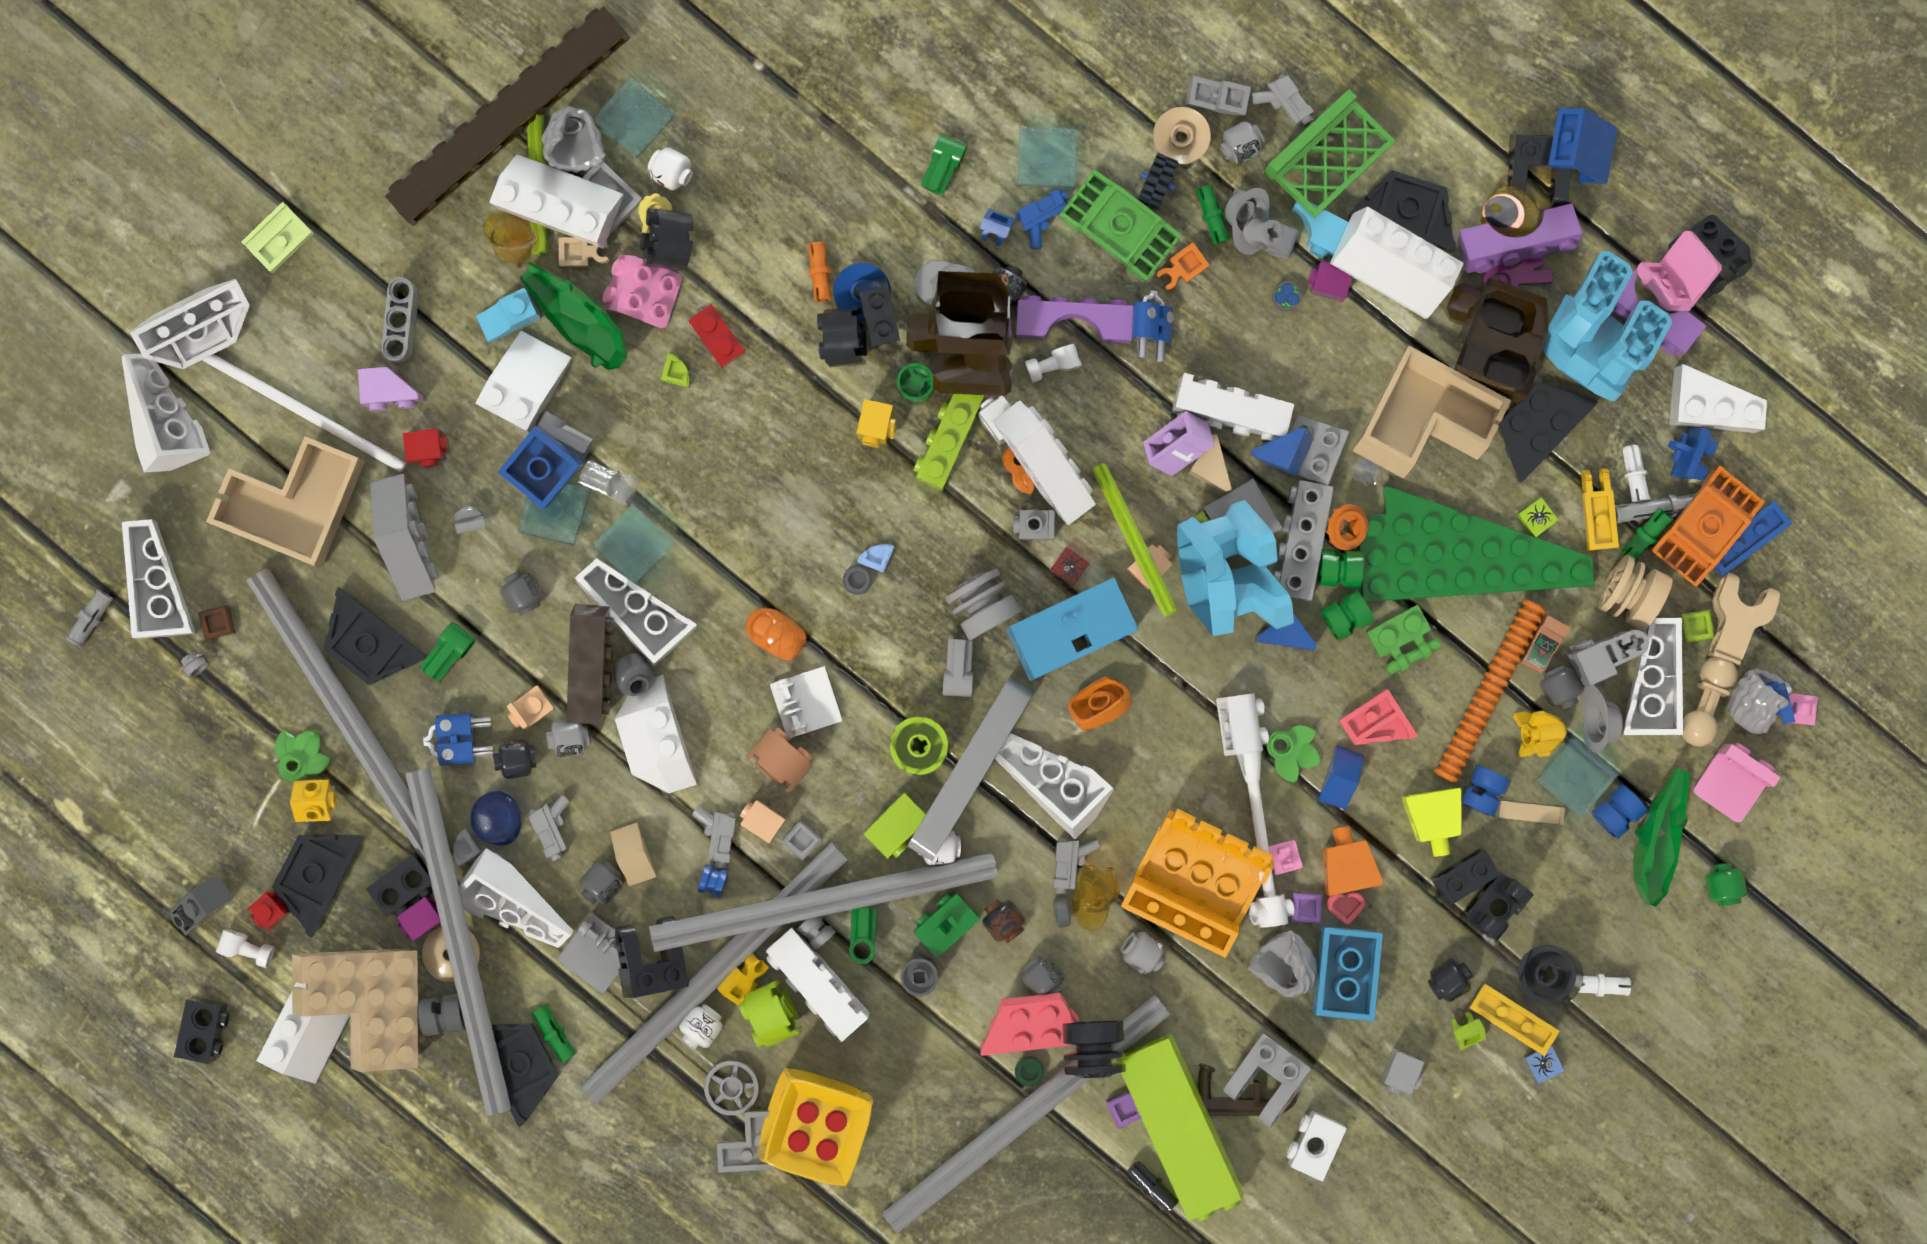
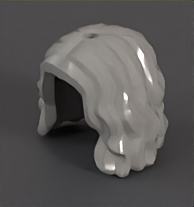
M566 106L552 115L542 136L544 144L543 154L549 165L557 167L558 170H563L564 172L572 171L574 173L588 171L591 167L600 166V163L603 162L606 156L604 152L605 147L601 143V132L595 127L591 115L583 109H575L571 106Z
M1758 668L1747 671L1743 678L1739 680L1732 690L1728 710L1734 721L1748 732L1755 734L1767 733L1777 718V712L1789 704L1785 697L1779 695L1771 686H1767L1765 683L1769 681H1778L1779 684L1785 683L1788 695L1792 693L1789 683L1784 682L1776 674H1769L1766 670L1763 671Z
M1292 931L1277 934L1274 938H1270L1266 944L1262 945L1259 952L1252 955L1248 971L1261 978L1268 987L1276 989L1283 996L1293 998L1300 994H1305L1312 988L1317 978L1318 964L1312 950L1305 945L1302 937Z

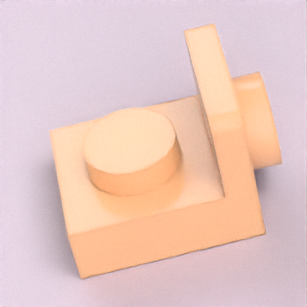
M537 685L518 700L507 705L510 711L507 716L516 728L521 726L523 729H529L552 712L555 707L539 685Z

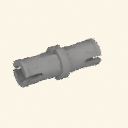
M99 589L95 591L96 593L86 608L80 610L78 613L79 619L65 637L66 640L82 648L93 628L100 625L101 621L99 619L110 602L113 601L111 596Z

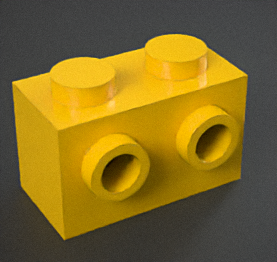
M864 399L857 429L858 439H862L863 445L879 448L880 444L887 445L888 438L894 439L897 422L896 419H892L894 414L893 405Z

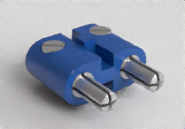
M1151 291L1150 295L1144 297L1143 302L1133 303L1132 338L1138 339L1137 358L1144 359L1147 357V343L1151 342L1155 343V361L1164 362L1165 344L1171 343L1174 315L1173 308L1164 306V302L1158 297L1157 291ZM1154 297L1159 304L1147 302V300H1151Z
M472 713L436 715L435 725L429 729V735L423 738L424 746H428L432 755L438 757L440 766L470 764L476 762V757L493 756L495 751L476 753V751L495 749L494 746L476 747L473 735L475 734L474 728L491 727L493 722L474 724V722L492 721V718H473ZM435 729L436 737H438L437 752H435L432 743L426 742L432 738Z

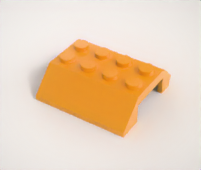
M1177 809L1175 812L1169 810L1161 821L1136 869L1121 907L1226 958L1239 934V926L1261 884L1266 883L1275 863V861L1271 860L1273 855L1255 846L1251 850L1248 848L1249 843L1229 833L1224 837L1221 835V829L1202 820L1199 824L1195 823L1196 817L1180 809Z

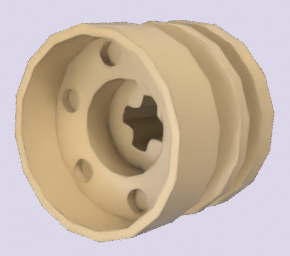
M1625 555L1607 577L1598 601V609L1606 612L1611 608V615L1618 617L1627 608L1625 623L1640 631H1645L1661 611L1671 590L1673 580L1672 577L1656 569L1651 570L1643 578L1645 563L1638 562L1634 566L1635 558Z

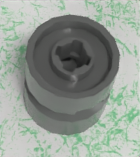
M923 955L913 956L908 959L902 967L900 978L906 992L919 997L930 994L938 984L939 972L937 965L932 959Z
M457 993L444 995L442 1000H439L437 997L419 999L418 1017L424 1037L441 1034L443 1029H446L449 1033L466 1030Z

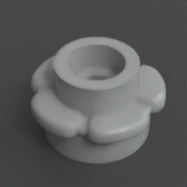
M196 652L188 654L181 660L184 666L180 668L181 673L185 672L189 678L199 675L208 667L205 655L203 653L197 654Z

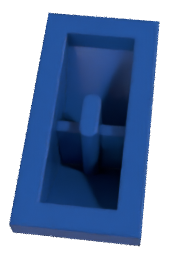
M1301 427L1250 451L1252 456L1261 463L1297 476L1313 441V437L1309 431Z
M1294 613V623L1292 625L1277 630L1270 625L1255 638V642L1316 650V643Z
M1336 746L1318 800L1346 810L1359 784L1364 755Z

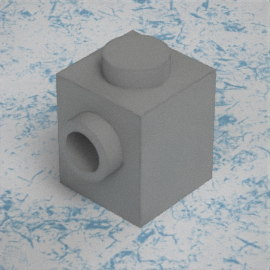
M1393 1048L1380 1080L1387 1084L1385 1089L1399 1096H1402L1403 1092L1411 1095L1413 1089L1417 1090L1421 1085L1423 1079L1421 1070L1425 1062Z

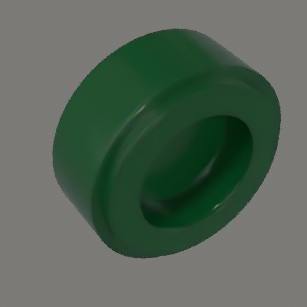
M1026 1056L1017 1062L1015 1076L1022 1085L1035 1086L1043 1078V1065L1037 1058Z

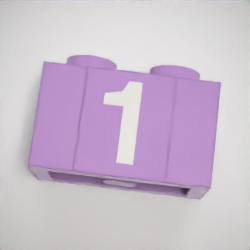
M1187 411L1143 442L1149 465L1170 476H1173L1215 446L1208 422Z

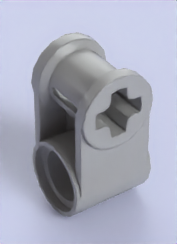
M1252 218L1246 222L1243 234L1247 243L1265 251L1268 255L1289 260L1298 230L1276 220L1264 222L1260 219Z

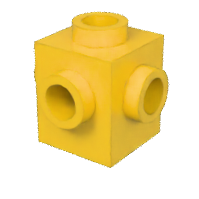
M329 779L294 781L290 805L295 822L330 821L332 809L337 807V793L332 791Z

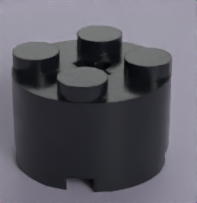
M648 208L646 214L647 233L643 232L640 238V249L645 250L643 264L649 267L683 270V268L688 266L693 241L689 240V231H694L691 213Z
M861 307L827 309L823 313L817 314L818 330L823 332V342H819V356L821 360L825 359V363L830 368L866 364V361L861 357L867 356L865 324H859L858 316H863Z
M1542 945L1530 950L1522 957L1518 966L1517 975L1523 991L1530 999L1542 1004L1553 1006L1567 1004L1576 997L1583 984L1582 964L1571 952L1553 945ZM1547 971H1553L1555 974L1554 980H1549L1546 976Z

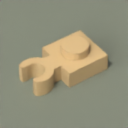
M574 237L558 238L560 268H589V259H594L601 264L609 262L608 257L598 256V250L600 249L598 246L589 245V243ZM607 241L604 246L605 248L609 247V243Z

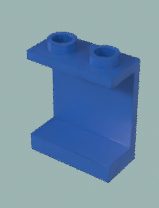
M1559 108L1548 165L1552 168L1578 170L1580 172V183L1607 184L1617 127L1585 108Z

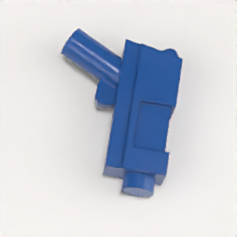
M1058 189L1052 191L1049 196L1036 203L1034 201L1021 208L1015 215V218L1021 222L1024 233L1030 231L1031 249H1042L1041 231L1048 229L1050 225L1047 221L1059 215L1067 206L1065 202L1069 198L1064 190L1061 192Z

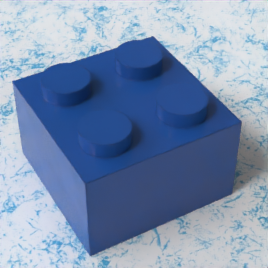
M536 426L499 469L498 473L544 510L551 505L583 466L584 462L541 426Z

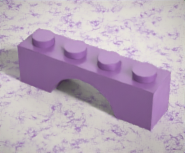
M1567 204L1544 210L1540 226L1527 236L1518 238L1507 237L1496 232L1487 223L1460 230L1457 244L1466 272L1476 271L1477 273H1483L1495 266H1512L1521 260L1529 258L1537 260L1544 258L1550 253L1559 251L1561 253L1570 252L1579 247L1583 233L1573 204Z
M1633 271L1614 308V313L1624 321L1627 320L1634 307L1639 303L1635 293V279L1637 275L1635 271ZM1677 311L1669 314L1672 324L1660 348L1671 356L1677 355L1679 357L1685 354L1707 326L1688 311Z
M1024 296L1023 300H1018L1016 338L1044 340L1053 325L1064 319L1076 318L1091 324L1097 331L1102 343L1130 344L1132 341L1133 305H1127L1125 300H1110V304H1098V299L1091 298L1081 299V303H1072L1070 298L1053 297L1052 302L1041 301L1039 296Z

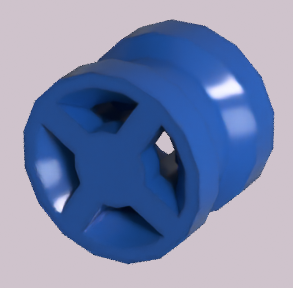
M706 864L699 883L698 892L703 894L710 892L713 893L714 897L721 898L729 871L725 869L720 871L714 870L711 865Z

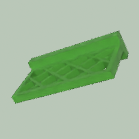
M1350 89L1274 158L1263 173L1271 182L1275 179L1314 219L1395 143V140L1355 101L1357 96ZM1352 112L1362 119V128H1347V117ZM1342 122V128H1338L1337 126ZM1330 133L1342 134V147H1327V135ZM1347 134H1362V148L1347 147ZM1367 135H1378L1385 144L1379 149L1367 148ZM1309 152H1322V166L1307 165V154ZM1327 153H1342V167L1327 166ZM1347 153L1362 154V165L1360 167H1347ZM1367 154H1373V155L1367 160ZM1289 171H1302V185L1291 184L1284 176ZM1307 171L1322 172V186L1307 185ZM1327 172L1342 173L1343 183L1340 186H1327ZM1347 173H1353V174L1347 179ZM1307 191H1322L1323 202L1317 208L1307 200ZM1327 192H1333L1330 196L1327 197Z

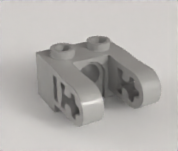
M1640 630L1620 631L1594 642L1590 639L1570 646L1571 652L1564 654V657L1569 667L1574 668L1582 685L1592 686L1616 675V666L1644 654L1649 647V639ZM1629 642L1631 643V644H1629V645L1627 646V649H1626V650L1621 649V648L1617 645V644H1619L1620 646H1623V645H1625V644H1627V643H1629Z
M1263 1033L1229 1080L1223 1092L1236 1101L1260 1068H1262L1282 1083L1259 1115V1119L1272 1127L1307 1082L1314 1069L1270 1036Z

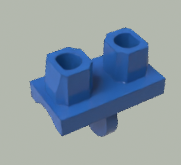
M1689 427L1686 434H1681L1679 442L1669 441L1668 448L1675 451L1671 459L1675 463L1670 475L1683 479H1705L1708 466L1700 463L1703 454L1713 455L1719 444L1717 440L1710 436L1711 430Z

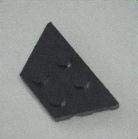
M1393 170L1349 213L1347 218L1351 219L1353 213L1369 207L1438 248L1454 252L1456 248L1451 226L1453 224L1452 217L1448 208L1447 187Z
M1537 382L1530 389L1526 401L1515 405L1498 424V431L1500 437L1504 440L1508 459L1511 460L1516 473V480L1522 483L1598 402L1595 399Z
M340 587L337 588L335 592V605L333 614L331 613L330 628L326 636L324 650L368 685H373L428 657Z
M298 835L272 888L279 898L285 901L288 910L294 917L296 916L309 937L315 936L364 836Z
M533 1023L491 1024L511 1105L510 1111L518 1127H521L560 1074Z

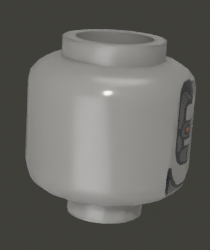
M1244 121L1224 132V143L1220 144V148L1226 160L1232 159L1236 164L1241 165L1258 157L1262 152V146L1265 145V141L1256 124L1251 125Z
M566 719L554 721L551 725V732H546L548 749H554L555 755L559 758L582 755L585 747H589L587 725L566 722Z

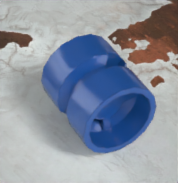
M1476 765L1470 778L1472 787H1466L1461 803L1495 818L1501 805L1499 796L1506 794L1511 780L1494 771Z
M1620 785L1609 795V802H1601L1591 812L1596 821L1617 840L1630 829V822L1637 823L1648 812L1638 797L1624 785Z

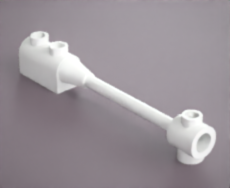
M1255 693L1217 698L1224 756L1237 755L1245 782L1248 784L1256 845L1258 848L1269 853L1259 786L1262 745L1267 744L1269 741L1268 731L1265 727L1259 726L1258 716L1264 714V703L1261 698L1255 699ZM1271 872L1266 883H1262L1264 896L1257 897L1256 902H1252L1249 907L1251 922L1253 925H1260V927L1288 924V917L1294 915L1293 902L1290 899L1285 900L1284 894H1275L1273 874Z

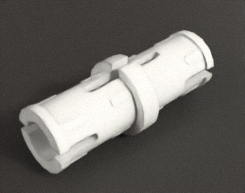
M1604 974L1583 976V984L1579 993H1595L1599 997H1603L1604 994L1629 996L1631 988H1621L1619 985H1631V980L1629 977H1605Z

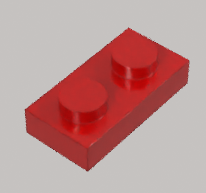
M712 304L688 320L722 369L745 353L743 347Z

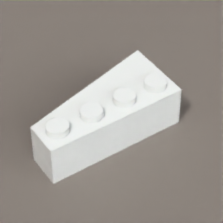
M1656 618L1650 627L1645 630V634L1649 639V647L1644 654L1638 657L1621 735H1683L1682 618Z
M792 926L766 950L769 955L766 959L776 971L779 969L783 971L788 977L785 980L793 991L796 993L799 991L806 999L805 1004L815 1015L818 1013L825 1022L824 1025L833 1036H837L842 1042L868 1019L870 1012L823 958L809 946L808 941L803 936H800L795 930L796 928Z

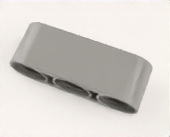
M403 277L393 279L388 285L381 345L383 355L397 364H404L412 357L419 299L417 287ZM407 285L410 290L409 295L404 299H398V289ZM400 314H405L407 319L405 325L401 328H396L394 325L395 318ZM401 342L404 348L403 352L399 356H392V346Z

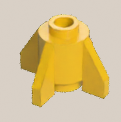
M1545 711L1533 713L1518 712L1513 715L1514 720L1521 727L1523 743H1521L1518 752L1520 758L1531 756L1535 753L1539 757L1550 756L1563 743L1566 737L1567 729L1565 723L1559 717Z

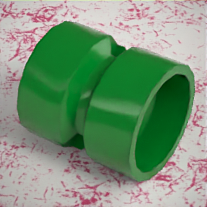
M911 363L902 368L897 377L898 392L902 399L907 403L918 405L925 403L931 398L934 393L933 374L928 367L919 363Z
M1322 549L1318 567V585L1336 587L1338 583H1341L1343 587L1361 588L1363 552L1345 550L1343 554H1340L1338 550Z
M1357 590L1342 597L1340 604L1333 602L1320 610L1327 627L1338 642L1351 636L1354 628L1361 630L1375 622L1367 603Z

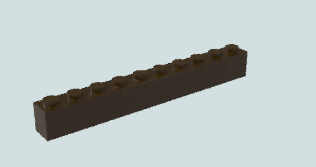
M604 6L600 10L594 9L585 17L586 22L578 29L572 28L564 35V41L556 48L553 46L547 49L542 54V60L534 67L531 65L525 68L520 73V79L516 83L502 88L497 94L498 98L493 103H487L480 107L476 112V117L470 123L465 122L457 127L454 131L455 136L448 142L443 141L432 150L433 155L426 161L420 160L410 169V175L404 180L398 179L389 187L388 190L390 192L385 197L407 223L415 226L526 130L528 125L535 121L536 115H543L630 39L625 30Z

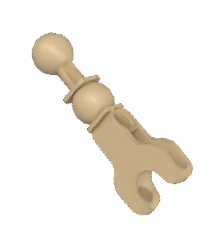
M1730 572L1720 578L1712 597V606L1719 622L1714 634L1715 638L1712 639L1707 655L1709 659L1701 667L1700 678L1702 682L1697 683L1696 686L1702 689L1703 693L1697 710L1691 711L1683 719L1682 736L1692 746H1707L1715 739L1718 725L1713 715L1720 696L1726 697L1730 695L1728 690L1737 681L1736 666H1740L1754 630L1759 626L1769 623L1774 618L1780 599L1779 591L1770 588L1760 593L1753 606H1746L1740 601L1738 596L1740 579L1737 575Z

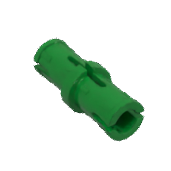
M1206 185L1201 187V190L1200 188L1195 190L1203 211L1201 217L1203 222L1207 223L1213 245L1222 244L1225 240H1231L1223 218L1225 212L1223 208L1219 207L1213 185Z
M1658 508L1643 527L1639 526L1637 528V534L1621 550L1622 555H1629L1635 558L1636 563L1651 544L1655 545L1658 541L1657 537L1673 521V518L1666 511Z
M548 1004L531 1013L545 1035L543 1036L544 1041L550 1043L560 1063L577 1054L563 1032L565 1030L564 1026L558 1024Z

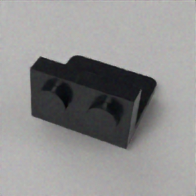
M1716 215L1707 216L1687 230L1692 231L1722 266L1721 272L1702 294L1705 300L1713 294L1720 293L1727 284L1737 277L1744 276L1752 267L1750 247ZM1678 238L1669 243V250L1675 244Z

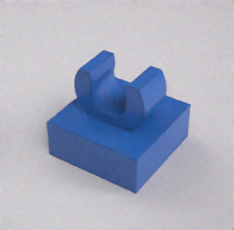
M988 209L980 226L983 229L981 239L985 241L988 233H994L998 238L996 246H1000L1004 238L1007 239L1015 219Z

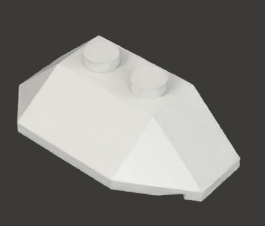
M233 279L203 289L150 316L132 329L130 334L144 359L185 369L236 343L250 305L237 280Z
M664 675L654 677L652 687L646 693L640 696H627L615 718V722L631 774L667 793H672L697 785Z

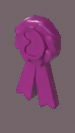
M1529 258L1514 268L1504 265L1492 267L1486 272L1483 278V285H1485L1488 278L1517 288L1519 285L1551 284L1554 280L1550 276L1552 272L1550 268L1533 271L1542 267L1545 263L1544 260Z

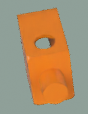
M1349 825L1332 828L1336 845L1323 848L1325 894L1332 896L1383 885L1382 877L1367 841L1364 839L1353 841Z

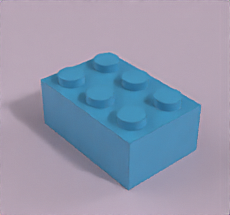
M1320 925L1317 952L1318 974L1314 984L1312 1012L1316 1016L1375 1021L1383 933L1375 930Z

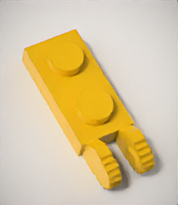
M1600 468L1599 481L1602 491L1593 492L1590 470H1582L1581 480L1584 492L1582 493L1587 550L1619 548L1614 492L1611 490L1608 468Z

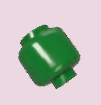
M1731 863L1713 865L1714 871L1709 872L1705 876L1709 899L1717 902L1718 906L1741 903V898L1747 894L1743 870L1732 868Z

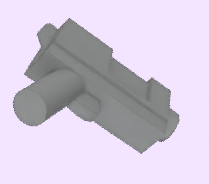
M1281 74L1278 80L1268 84L1267 88L1269 91L1251 93L1253 105L1271 102L1274 109L1277 110L1281 107L1294 126L1301 122L1306 126L1314 120L1312 116L1314 110L1300 96L1298 88L1288 75Z
M563 794L551 808L549 804H546L539 810L529 811V820L542 842L546 858L551 857L552 862L562 858L561 851L568 849L559 826L564 824L560 814L571 800Z
M698 806L692 816L706 825L704 833L706 836H711L708 860L715 861V867L726 868L727 863L731 861L732 837L735 834L737 820L735 813L724 814L715 811L713 816Z
M1063 837L1059 838L1055 856L1056 873L1055 878H1053V888H1056L1055 893L1067 894V889H1075L1077 865L1083 866L1085 864L1084 856L1101 850L1097 839L1079 845V840L1067 841Z

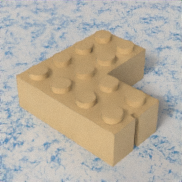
M1408 345L1398 359L1352 451L1403 479L1415 466L1429 435L1478 460L1490 446L1499 427L1498 424L1502 421L1511 400Z
M304 436L283 489L228 468L218 493L230 496V501L216 498L206 522L322 568L366 461Z
M401 948L292 954V981L301 984L306 983V989L298 986L292 987V1013L302 1017L350 1014L351 1069L359 1072L418 1068L417 950Z

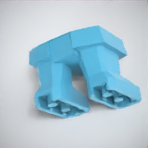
M1601 251L1593 260L1574 298L1567 294L1565 295L1548 325V334L1542 351L1560 371L1595 394L1615 402L1623 393L1635 371L1645 370L1652 362L1672 324V320L1667 312L1650 301H1640L1634 307L1624 325L1610 316L1633 271L1627 262L1612 252Z
M1245 500L1232 504L1224 517L1204 523H1199L1194 517H1191L1178 524L1177 543L1180 573L1187 602L1212 636L1234 633V618L1252 611L1276 630L1294 623L1293 605L1290 596L1266 567L1278 561L1275 537L1271 529ZM1239 554L1254 564L1240 569H1230L1226 559Z

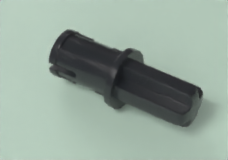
M1140 1161L1134 1162L1127 1170L1128 1174L1144 1190V1195H1149L1165 1213L1171 1211L1179 1202L1161 1183L1162 1179L1160 1177L1156 1178Z

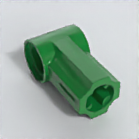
M940 134L933 149L932 160L923 177L921 187L936 195L944 196L955 168H959L968 145Z
M451 622L443 630L437 639L438 644L419 667L424 673L439 683L445 678L458 659H462L476 642L473 636L454 622Z
M861 907L851 910L849 954L851 959L858 964L870 962L875 955L877 907ZM860 942L867 943L871 949L869 957L865 959L858 958L854 953V947Z

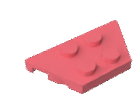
M1060 993L1002 999L997 1008V1015L992 1019L988 1027V1035L985 1041H982L980 1044L981 1056L1072 1046L1063 1043L1062 1024L1079 1022V1017L1073 1009L1068 1007L1067 1001Z

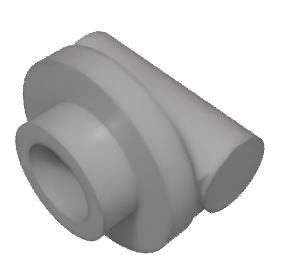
M466 506L454 515L457 534L486 528L482 511L478 508Z

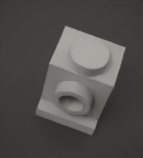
M1019 510V516H1014L1013 533L1019 534V540L1053 541L1055 510ZM1032 519H1036L1040 524L1036 530H1032L1028 526L1029 521Z

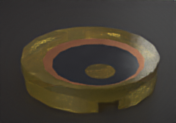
M1505 186L1494 190L1486 198L1481 208L1480 221L1482 225L1488 223L1501 235L1513 238L1524 237L1534 232L1539 221V208L1536 200L1531 195L1529 196L1523 192V189Z

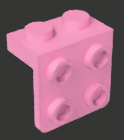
M1684 231L1660 263L1641 262L1635 269V272L1642 279V285L1652 291L1657 297V302L1663 309L1667 311H1690L1721 272L1722 266L1692 231Z
M619 255V258L615 260L612 266L611 273L613 276L610 285L603 294L604 304L602 308L610 313L624 314L655 327L665 328L682 281L681 275L669 269L646 266L643 264V259L636 256Z
M1739 743L1735 745L1722 744L1693 787V793L1734 822L1743 821L1766 786L1775 787L1781 778L1773 773L1775 768L1762 759L1757 762L1749 756L1751 751Z

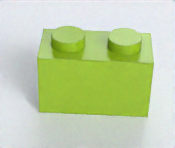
M904 792L863 834L887 859L892 854L897 858L908 847L905 841L912 834H915L926 813Z

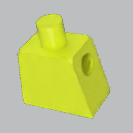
M1453 787L1401 796L1416 840L1419 842L1431 841L1433 857L1451 854L1448 837L1461 835V788Z

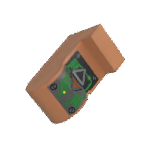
M1549 615L1541 617L1542 621L1538 623V629L1534 631L1533 639L1529 640V646L1525 648V654L1520 658V663L1540 674L1546 669L1553 654L1571 629Z

